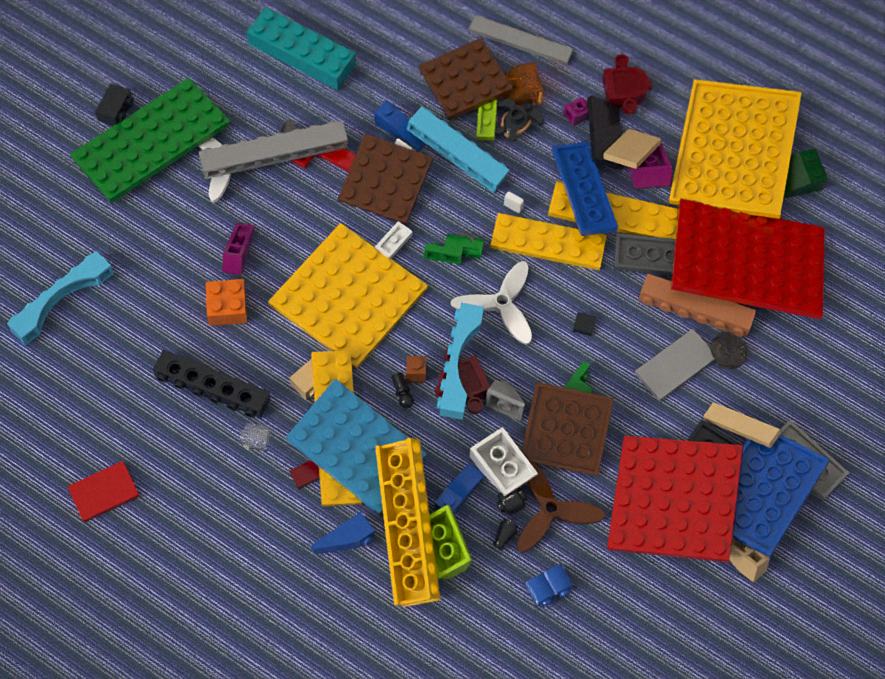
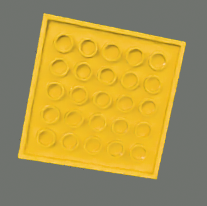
M340 223L268 301V305L330 351H350L352 367L357 370L428 289V285L392 259L384 256L374 246Z

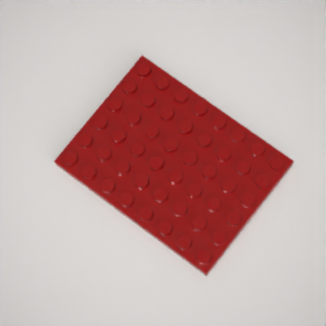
M680 198L671 290L821 320L823 316L825 227L785 219L749 215L744 212L736 213L728 208L720 209L709 204L704 205L701 202Z

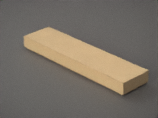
M714 402L703 416L704 420L769 448L772 447L781 434L780 429Z

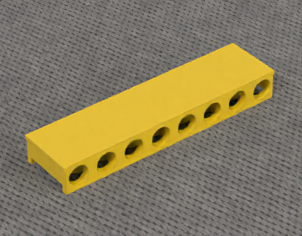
M407 438L404 441L375 446L394 605L407 607L440 600L420 439Z

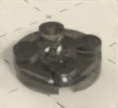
M731 332L719 333L709 345L713 358L722 369L741 367L747 360L746 357L749 352L744 340L739 336L736 338Z

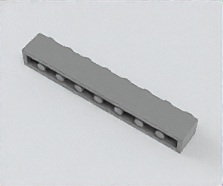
M330 121L320 126L312 125L306 129L298 128L292 132H279L269 137L261 136L255 140H242L237 144H224L214 149L206 148L199 152V161L204 179L345 149L347 148L348 138L342 121Z

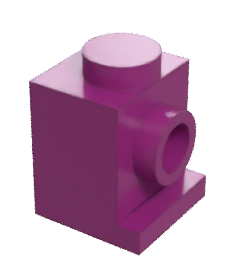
M583 97L564 105L563 115L573 127L589 118L587 99L584 100Z

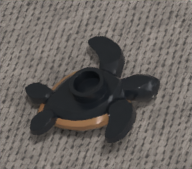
M503 99L497 103L498 108L509 111L502 117L501 127L495 129V135L501 136L504 134L506 138L515 142L517 136L529 128L532 120L539 125L544 123L542 113L538 110H532V100L525 101L521 107H517L512 99Z

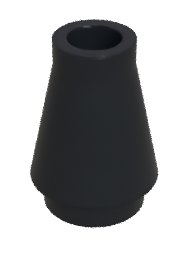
M506 518L502 522L500 521L493 545L503 550L518 532L516 530L518 525Z

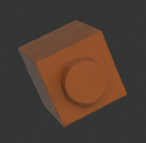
M407 356L406 383H426V356Z

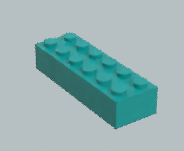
M267 7L264 8L246 32L249 45L336 90L341 87L356 66L355 52Z

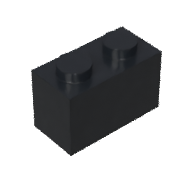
M110 83L95 111L99 122L114 126L125 119L128 108H131L134 100L130 89Z

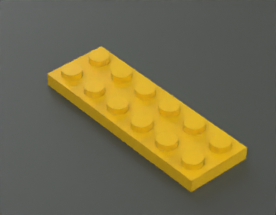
M498 213L490 248L600 270L607 235L581 236L579 229Z

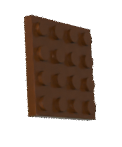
M482 37L418 65L419 71L449 121L513 92V87Z
M364 134L338 196V201L407 225L433 162V157Z
M536 382L522 453L530 462L598 476L614 398Z

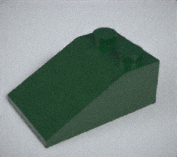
M816 148L791 155L784 198L824 189L828 177Z

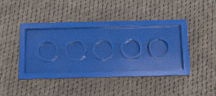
M588 142L553 146L552 153L580 235L587 236L617 231L618 225L596 164L592 161Z

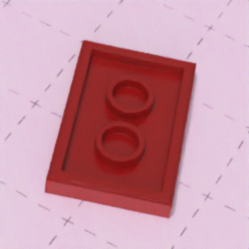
M123 461L67 486L84 523L140 497Z

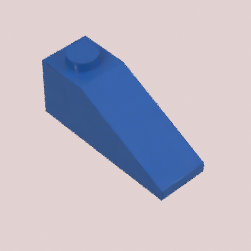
M386 100L374 112L375 125L394 138L402 140L417 150V152L426 144L407 130L409 119Z
M468 464L437 499L434 511L450 505L455 516L485 475L471 464Z
M359 512L312 544L311 552L316 555L359 548L362 545L367 546L374 540L375 530L362 512Z

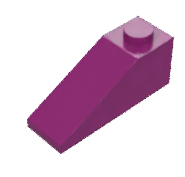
M236 223L223 252L222 272L242 274L255 229L254 225Z

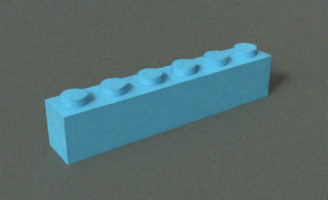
M421 106L409 120L407 126L409 132L493 193L507 178L509 169H507L505 164L496 161L490 153L478 148L476 143L467 140L461 132L452 129L446 121L434 116L433 112Z

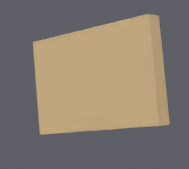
M628 129L604 152L603 159L637 169L661 144V138Z

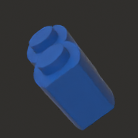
M559 564L525 582V587L536 607L540 605L546 607L553 603V598L557 596L563 598L571 593L570 589L573 588V583L562 564Z

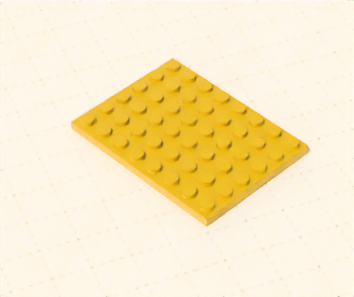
M694 79L669 204L678 205L681 198L701 202L704 205L709 204L720 209L728 208L736 213L744 212L749 215L780 219L802 92Z

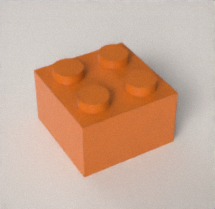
M244 279L206 282V307L209 326L248 323Z

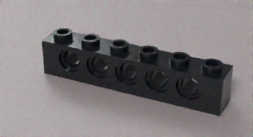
M164 349L153 368L157 380L163 383L170 382L181 390H184V388L190 390L192 394L198 397L205 396L213 403L225 404L233 411L240 410L250 418L257 417L261 419L271 399L269 391ZM176 369L180 370L179 373L172 374V371ZM193 376L198 377L195 381H189ZM208 384H216L213 388H207ZM228 390L233 391L231 395L224 394ZM246 397L251 398L249 402H242Z

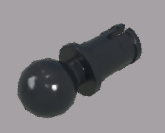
M396 373L391 376V379L396 389V396H400L399 404L405 409L411 408L414 404V398L408 394L410 388L406 385L403 373Z

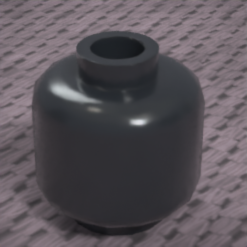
M519 487L507 496L500 492L498 494L499 501L496 504L502 513L506 511L507 514L513 515L525 508L527 498Z

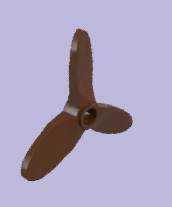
M530 462L538 475L529 480L528 485L541 510L529 521L522 531L517 543L518 552H526L533 548L545 535L553 520L559 519L574 524H593L603 520L605 517L604 511L595 505L578 501L559 502L556 500L550 484L541 469L533 462ZM552 506L556 511L550 513L546 510V507Z

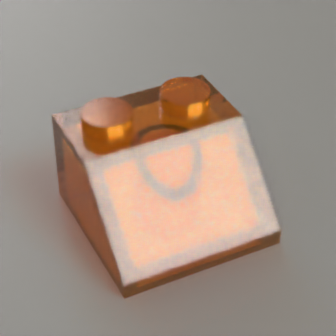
M536 62L518 64L505 73L506 78L513 87V92L505 95L504 99L514 100L517 107H521L528 100H532L533 105L542 103L543 88Z

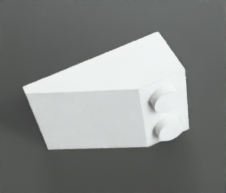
M503 427L470 448V458L504 496H507L538 475L537 471Z

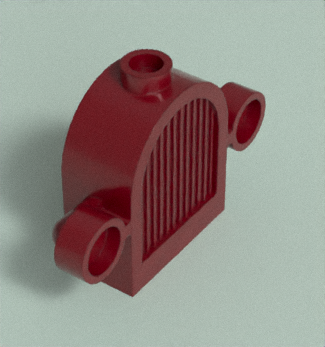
M618 54L614 60L616 68L604 69L602 81L607 102L622 108L625 114L633 115L636 113L638 105L645 100L647 91L652 90V80H649L646 73L641 69L627 67L629 63L628 56Z
M447 348L445 351L444 358L445 361H450L451 355H447ZM476 355L458 361V373L462 387L467 394V410L471 414H478L482 411L483 407L481 399L487 397L490 385ZM444 369L440 373L438 386L434 387L437 397L443 396V391L440 390L442 379H446L447 373H444Z

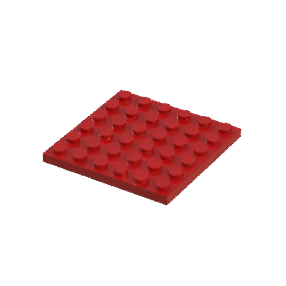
M624 436L607 549L730 563L743 445Z

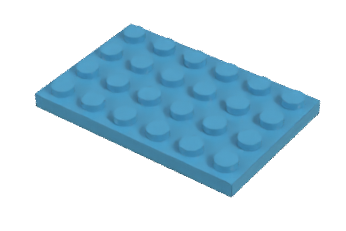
M334 379L285 439L378 515L383 510L375 446L407 440V437L337 379ZM421 449L423 459L427 453Z

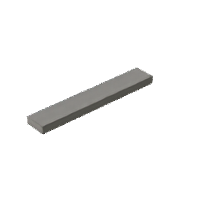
M477 15L474 16L469 27L470 33L566 66L573 53V48Z

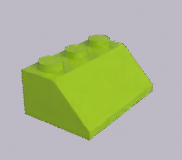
M446 505L430 514L438 579H451L467 570L473 561L451 507Z

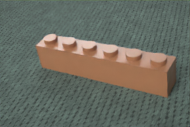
M648 273L638 301L645 305H653L665 312H673L680 317L694 319L700 324H708L718 330L732 332L739 337H747L756 313L754 309L731 301L671 290V281Z

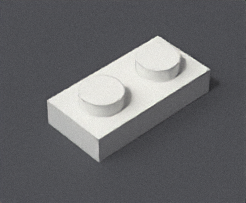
M398 221L375 246V249L391 259L413 235V231Z

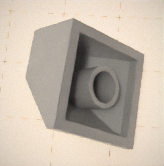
M495 380L487 391L485 406L521 421L525 403L510 383L503 380Z

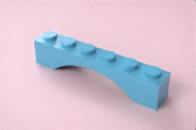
M97 251L89 254L78 266H74L67 275L59 278L51 288L43 291L35 301L28 303L19 314L13 315L9 322H7L10 330L25 346L41 334L42 326L48 313L62 298L78 289L101 285L114 274L111 265Z
M461 303L460 309H456L454 320L457 321V326H453L451 338H454L453 344L449 343L447 355H451L450 361H446L444 373H447L446 379H442L440 390L443 391V396L438 397L437 408L440 409L439 416L463 420L467 394L459 378L458 361L465 345L480 332L483 306Z

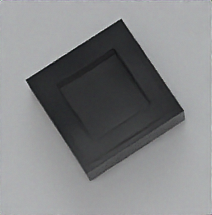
M578 312L573 332L591 336L596 317Z

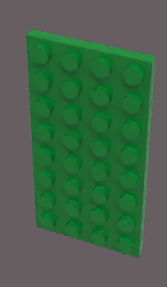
M187 78L123 119L122 122L117 123L70 153V156L106 199L113 203L229 127L231 122L190 78Z

